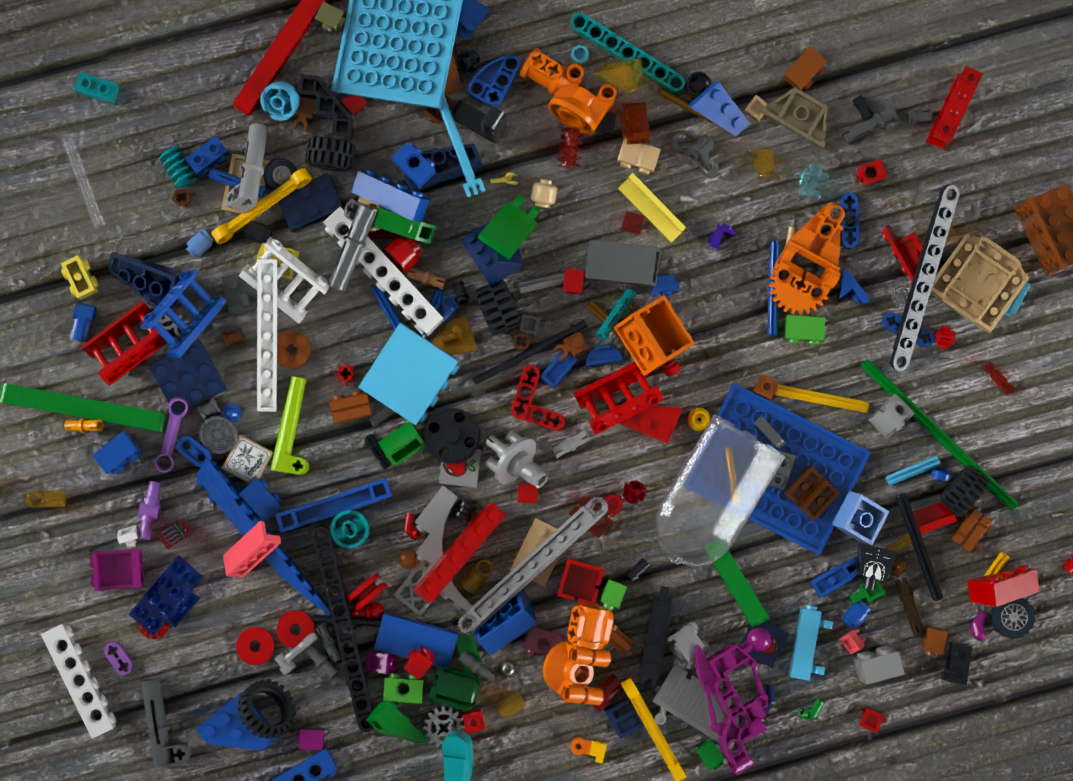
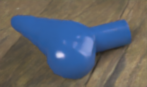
M452 296L443 297L440 315L446 321L456 311L459 305L455 303Z

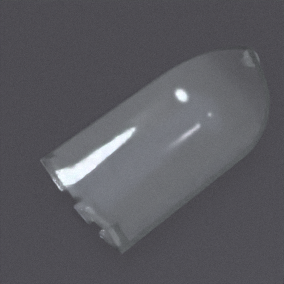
M713 415L663 499L657 513L655 529L658 543L670 556L669 560L677 565L682 563L692 567L708 565L723 556L736 540L785 458L784 455L770 445H764L756 440L757 437L753 434L733 427V423L716 415Z

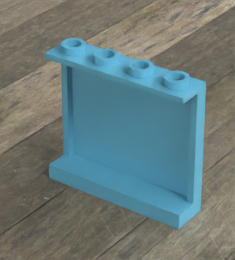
M401 322L358 388L414 425H417L419 422L423 423L427 418V409L429 406L433 408L438 401L437 394L440 390L444 391L449 384L447 379L450 374L454 376L460 366L457 364L459 359L453 358Z

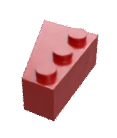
M651 406L618 424L668 444L683 408Z

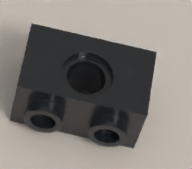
M949 642L944 681L967 685L972 646Z

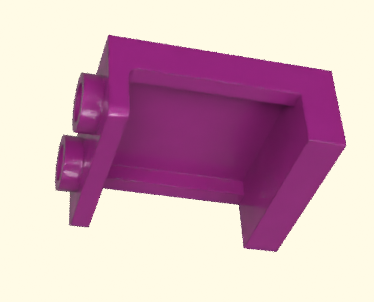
M142 548L92 552L90 567L93 568L94 575L91 576V585L95 587V591L144 587Z

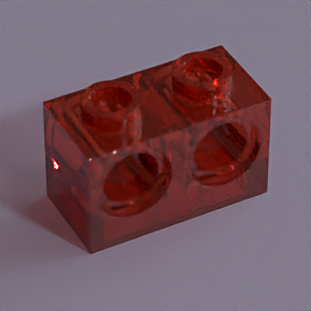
M583 496L569 514L573 516L582 504H587L593 498ZM595 504L593 507V511L597 512L600 509L597 508ZM607 511L603 516L605 520L603 527L598 528L593 525L588 530L599 538L613 522L610 519L612 514Z

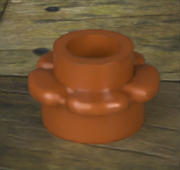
M897 560L891 568L892 576L895 575L899 578L905 572L908 566L904 564V560L901 562Z

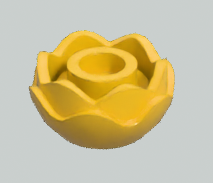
M695 408L688 414V425L697 432L704 431L711 424V415L704 408Z

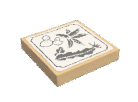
M239 435L222 469L246 482L255 475L260 479L274 452Z

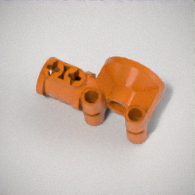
M535 48L522 67L520 76L523 78L528 77L548 89V93L554 95L548 104V109L560 122L579 133L592 135L605 114L614 106L617 94L615 86L604 84L597 96H595L590 91L581 87L584 70L580 65L572 64L569 67L565 64L560 65L542 54L540 49Z
M578 603V606H575L571 612L567 634L569 641H563L555 645L545 658L543 665L544 680L551 690L561 694L563 702L600 705L603 701L602 689L590 687L588 684L594 676L593 666L608 667L611 661L610 651L603 650V646H606L609 642L613 624V612L608 608Z

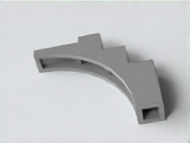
M444 486L440 488L415 521L418 524L415 528L424 535L426 532L429 533V536L416 551L418 554L417 558L425 565L427 562L431 564L417 583L423 579L443 555L442 538L445 522L450 509L458 498ZM452 580L439 594L445 600H448V598L452 599L455 602L453 606L461 612L464 609L468 612L472 607V604L460 594Z

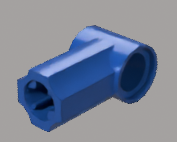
M79 302L75 304L73 312L75 320L71 339L88 342L91 324L96 317V306Z

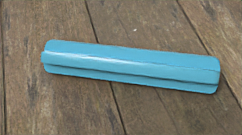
M934 456L887 475L886 481L888 485H893L940 466V459L938 456Z

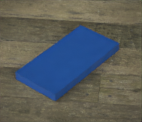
M384 612L374 649L407 658L413 648L417 650L421 645L424 648H429L434 653V656H436L433 666L438 667V664L449 666L458 632Z

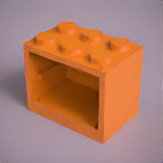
M665 295L634 312L613 327L644 376L695 344Z

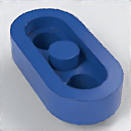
M183 436L177 441L179 453L196 466L202 467L206 461L212 460L210 451L194 438ZM186 442H189L191 445L189 449L184 448ZM201 454H204L206 457L204 461L199 460Z

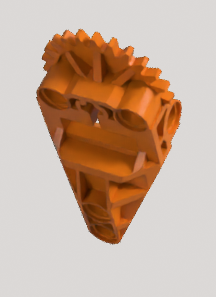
M836 202L826 204L788 240L774 264L773 275H770L769 278L775 282L769 283V287L775 289L769 292L771 295L776 294L772 299L774 302L780 300L777 304L779 308L785 305L784 312H787L790 308L792 315H794L796 310H798L799 315H802L804 309L807 314H810V308L817 311L816 304L823 306L821 300H828L827 294L830 289L835 287L841 274L839 272L840 267L838 266L841 230L843 231L841 222L845 216V211ZM838 208V214L830 216L831 210ZM829 225L827 232L821 233V227ZM797 252L824 267L825 271L822 276L818 277L807 270L803 273L804 269L791 262L794 254ZM787 270L786 276L780 278L779 272ZM802 280V284H796V281ZM818 287L819 293L811 295L812 290Z

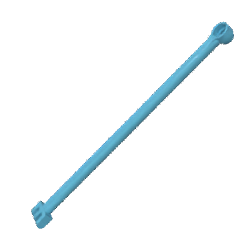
M444 95L440 112L467 183L463 184L468 198L471 197L469 189L472 188L474 195H477V186H480L481 192H485V188L481 178H475Z

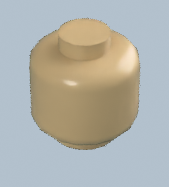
M541 179V182L533 184L531 200L535 202L536 206L549 208L556 201L558 189L555 185H552L551 180Z

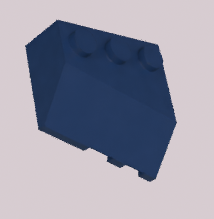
M487 222L460 239V241L491 287L522 268L523 261L520 248L508 260L478 239L481 231L489 223Z

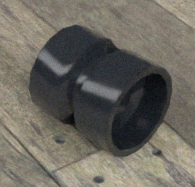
M701 71L692 73L685 85L687 96L695 100L711 85V79L706 73Z

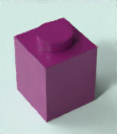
M301 728L300 732L296 734V744H299V749L323 750L325 729Z

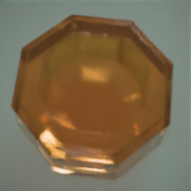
M407 550L401 553L398 560L401 567L410 569L416 566L418 558L416 553Z

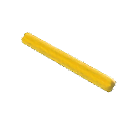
M780 384L775 391L776 396L867 413L869 409V402Z

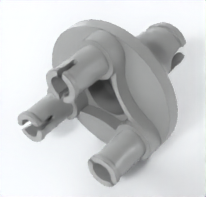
M512 430L506 437V440L512 443L511 445L504 444L494 435L489 437L494 444L487 439L486 445L493 449L500 459L498 461L494 456L490 457L485 465L495 472V478L501 484L511 483L518 477H522L536 488H541L548 479L547 473L533 462L536 442L532 438L527 436L521 437Z

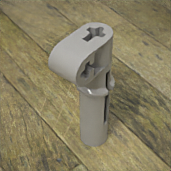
M255 123L249 126L244 163L240 167L242 173L241 182L229 191L225 200L227 207L241 213H246L257 204L261 175L264 174L262 166L268 128L265 125Z

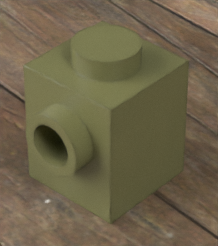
M322 2L315 16V21L321 24L322 29L328 32L332 30L337 32L339 28L342 29L346 18H344V11Z

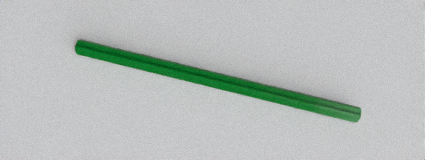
M867 359L861 364V368L890 396L894 394L899 396L915 413L912 417L964 467L972 465L988 478L989 484L987 489L1009 510L1013 511L1019 505L1018 502L871 361Z

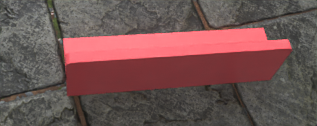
M259 521L223 555L226 576L245 577L281 544L280 536L266 534L264 521Z

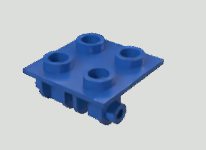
M463 0L456 32L469 40L490 9L477 0Z

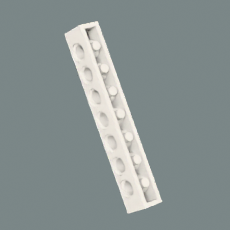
M339 207L323 223L327 226L325 228L326 232L331 237L335 235L339 239L337 243L342 248L345 241L343 237L346 235H340V229L344 226L350 229L352 221L345 217L344 210ZM367 236L365 241L366 247L362 248L356 264L361 263L365 267L364 273L370 279L374 277L378 281L376 286L382 292L387 291L391 295L389 300L395 306L399 304L404 309L401 313L408 320L412 318L417 323L414 327L421 334L425 332L429 336L445 319ZM369 254H374L375 258L372 263H366L365 261L366 256ZM381 268H387V275L384 277L378 276V271ZM394 282H400V288L397 291L391 290V285ZM409 295L413 296V302L410 305H405L404 298ZM421 309L426 310V316L423 319H418L417 312Z

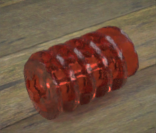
M563 127L561 131L565 134L560 135V138L564 141L560 142L559 146L564 149L559 150L558 153L562 156L558 157L557 160L562 164H558L557 167L570 169L581 167V164L576 163V160L582 159L577 153L583 152V149L578 148V145L584 143L579 138L584 137L585 134L580 133V130L576 128Z

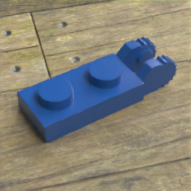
M857 556L838 564L809 581L819 598L851 581L857 575V568L851 573L846 568L857 562Z

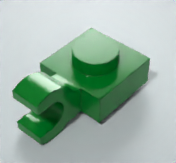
M877 580L875 590L863 588L864 583L858 585L861 591L848 597L851 603H856L865 598L866 602H870L884 595L885 592L879 580Z

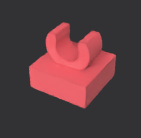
M859 629L852 630L839 639L850 655L865 646L866 638L860 639L857 635L860 631Z

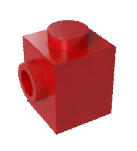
M420 645L417 650L413 648L408 654V660L404 669L420 680L433 665L436 656H434V653L429 648H424Z

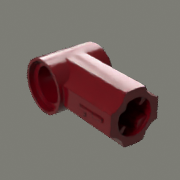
M613 673L599 687H596L601 688L603 691L602 703L600 705H591L598 713L622 689V682Z

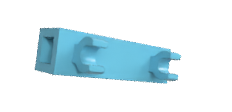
M806 605L805 608H800L789 677L810 681L811 673L824 675L825 667L812 665L819 627L832 629L833 622L822 620V612L817 611L815 606Z

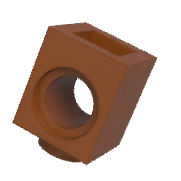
M761 374L752 392L767 400H771L780 382Z
M926 627L921 650L926 651L928 656L937 657L938 654L943 655L948 632Z

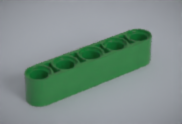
M719 538L705 546L704 549L752 629L769 620L766 611L722 539Z

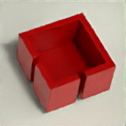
M567 558L557 596L573 601L576 596L578 597L577 602L595 605L599 592L595 585H601L605 569Z

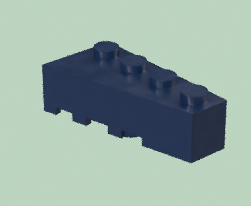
M475 144L463 145L472 170L483 167ZM451 146L449 148H435L422 151L421 155L425 159L428 157L435 164L436 174L420 189L405 174L404 176L410 191L413 192V190L421 191L464 173L454 146ZM415 160L411 162L410 166L415 168L419 166L420 162Z

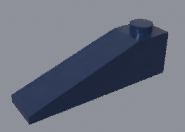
M114 252L111 253L108 271L123 284L130 286L135 290L134 293L142 296L154 308L159 305L180 280V275L183 273L171 267ZM176 299L175 302L170 306L171 309H173V307H174L175 304L177 303V301H178L177 299Z

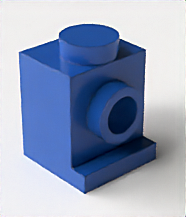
M674 274L657 276L656 287H651L652 297H657V293H660L661 296L672 295V291L679 290L678 278L675 279Z

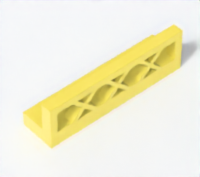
M633 173L618 188L670 243L686 229L672 212Z

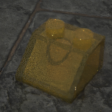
M641 58L604 64L596 72L598 78L618 91L625 90L626 93L637 91V88L645 81Z

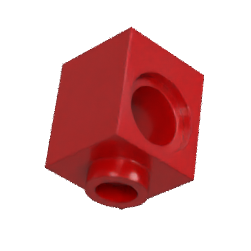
M881 159L857 168L856 178L859 183H862L863 187L887 178ZM867 169L874 171V178L866 176Z
M482 709L462 714L467 734L486 729Z

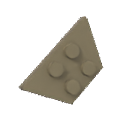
M796 87L760 110L767 117L822 149L825 147L828 106Z

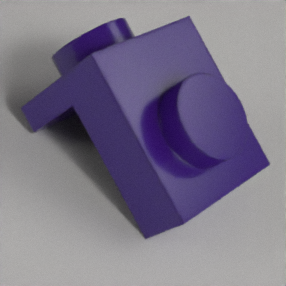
M718 225L715 233L711 232L708 238L709 248L716 251L722 235L726 234L734 237L736 231L730 225Z

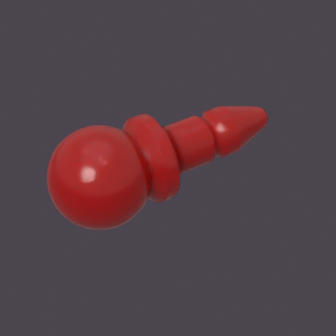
M373 603L371 606L369 604L366 605V608H361L358 612L356 609L350 612L351 616L355 617L367 615V618L371 616L380 618L383 616L385 609L382 604Z

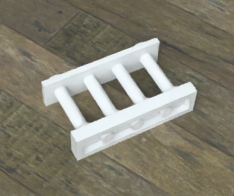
M269 237L264 245L268 250L261 258H271L273 255H276L283 261L277 268V280L288 267H291L298 273L284 291L277 288V307L300 324L307 314L305 310L306 305L318 291L325 295L330 286L323 276L317 275L287 251L278 240ZM257 263L254 266L247 264L239 274V277L256 290ZM303 279H306L313 287L299 303L293 301L290 298V294Z

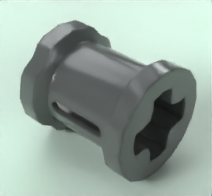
M214 397L207 403L196 406L204 421L212 414L222 412Z

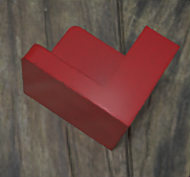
M566 268L562 292L581 295L584 271Z

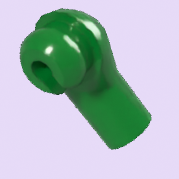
M816 698L812 707L798 710L799 718L801 720L815 719L821 711L824 702Z

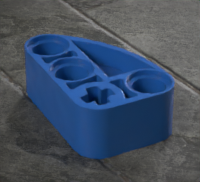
M508 55L485 65L469 83V95L488 107H500L520 70L519 58L515 55ZM509 61L517 63V67L514 69H509L506 65ZM500 78L508 80L505 86H500L497 82ZM476 85L482 87V91L479 94L472 92V88ZM497 95L498 101L494 100V102H491L490 96Z

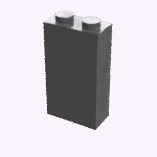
M590 240L589 245L586 247L587 264L583 268L585 278L592 281L656 287L661 249L656 246Z

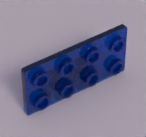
M178 555L129 615L152 636H155L165 622L176 628L200 599L192 590L203 576Z

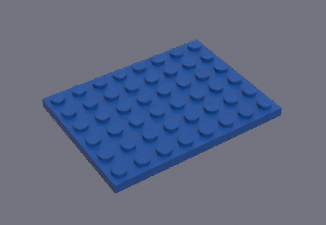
M733 383L682 486L820 555L834 528L832 523L848 492H852L871 452ZM760 416L784 440L785 444L779 450L796 455L785 490L748 479L757 446L762 445L776 449L754 424ZM729 447L733 449L740 505H733L725 455V448ZM809 465L840 492L815 521L808 517L784 494Z

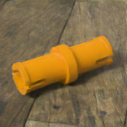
M81 418L80 420H66L64 427L67 432L79 431L80 433H88V431L101 432L104 425L98 424L103 422L100 419L88 420L87 418Z

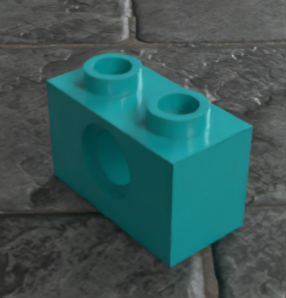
M79 72L74 91L79 95L115 105L120 89L114 82Z

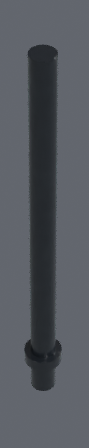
M584 320L575 325L571 324L570 328L472 378L475 385L578 333V331L586 328L587 324Z

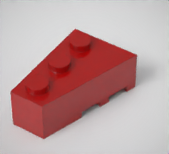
M1027 565L967 580L970 602L995 607L1040 592L1037 569L1028 568Z

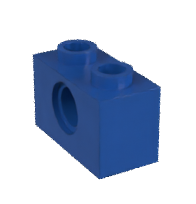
M407 142L391 159L420 189L436 174L435 164L428 157L425 159L421 155L422 151L415 144L411 145ZM419 161V166L415 168L410 166L411 162Z

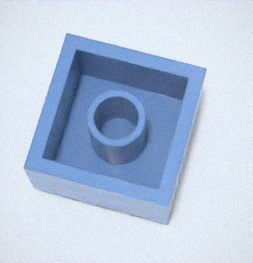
M849 491L832 526L857 541L872 546L889 511L862 494Z

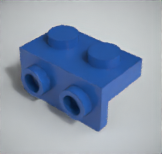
M214 136L187 156L186 160L200 177L201 175H208L212 167L217 163L219 165L224 163L230 153L220 140Z

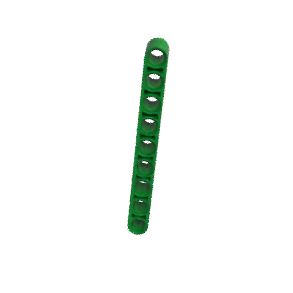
M2 383L0 390V402L94 420L100 419L104 422L164 433L167 430L169 414L6 383Z

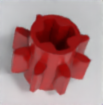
M940 326V329H935L934 343L938 344V348L948 349L949 345H954L955 331H951V326Z
M345 362L344 367L337 366L340 370L338 373H334V375L340 377L337 381L338 383L345 381V386H348L349 381L355 383L353 378L359 374L353 371L356 367L355 365L349 368L348 363ZM345 369H347L348 372L351 373V375L348 376V379H345V377L341 375L345 372Z

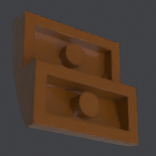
M809 465L784 494L808 517L815 521L840 492Z

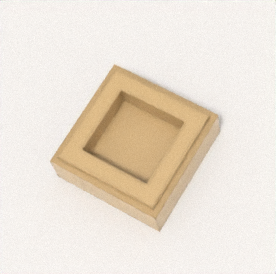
M755 95L744 111L759 122L765 115L760 110L768 104Z

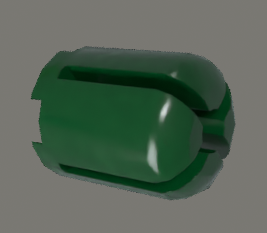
M438 664L428 701L464 712L470 711L476 704L481 686L480 678L476 674Z

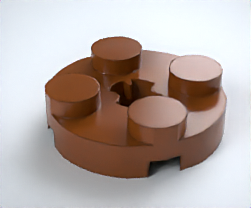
M289 330L277 336V362L288 369H296L303 366L309 360L312 350L311 344L305 335L298 331ZM294 344V347L297 348V352H294V355H290V352L287 351V347H290L289 345Z

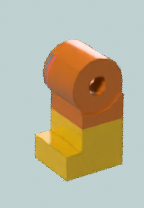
M576 737L571 741L570 749L574 754L595 756V762L603 764L607 743L583 737Z

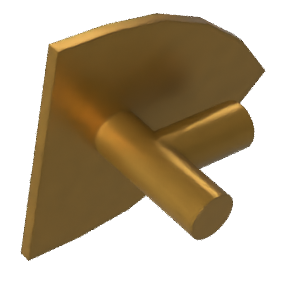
M467 315L447 323L440 329L432 341V344L447 354L460 355L478 350Z

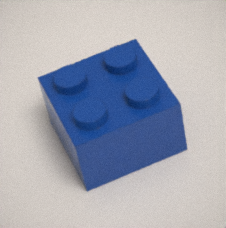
M121 432L92 456L106 474L118 475L126 469L124 465L138 460L143 450L130 433Z

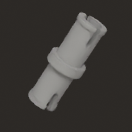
M583 430L571 438H565L566 441L552 447V452H554L556 458H559L571 450L572 452L575 451L576 447L590 441V437Z

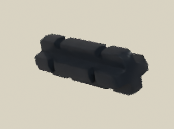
M370 434L365 437L364 441L370 446V450L376 459L380 461L382 468L387 469L392 463L376 442L374 435Z

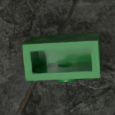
M410 421L378 442L394 467L426 446Z

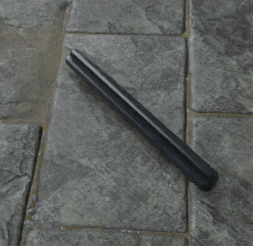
M900 493L896 495L897 503L931 597L934 601H939L943 599V594L908 497L905 493Z

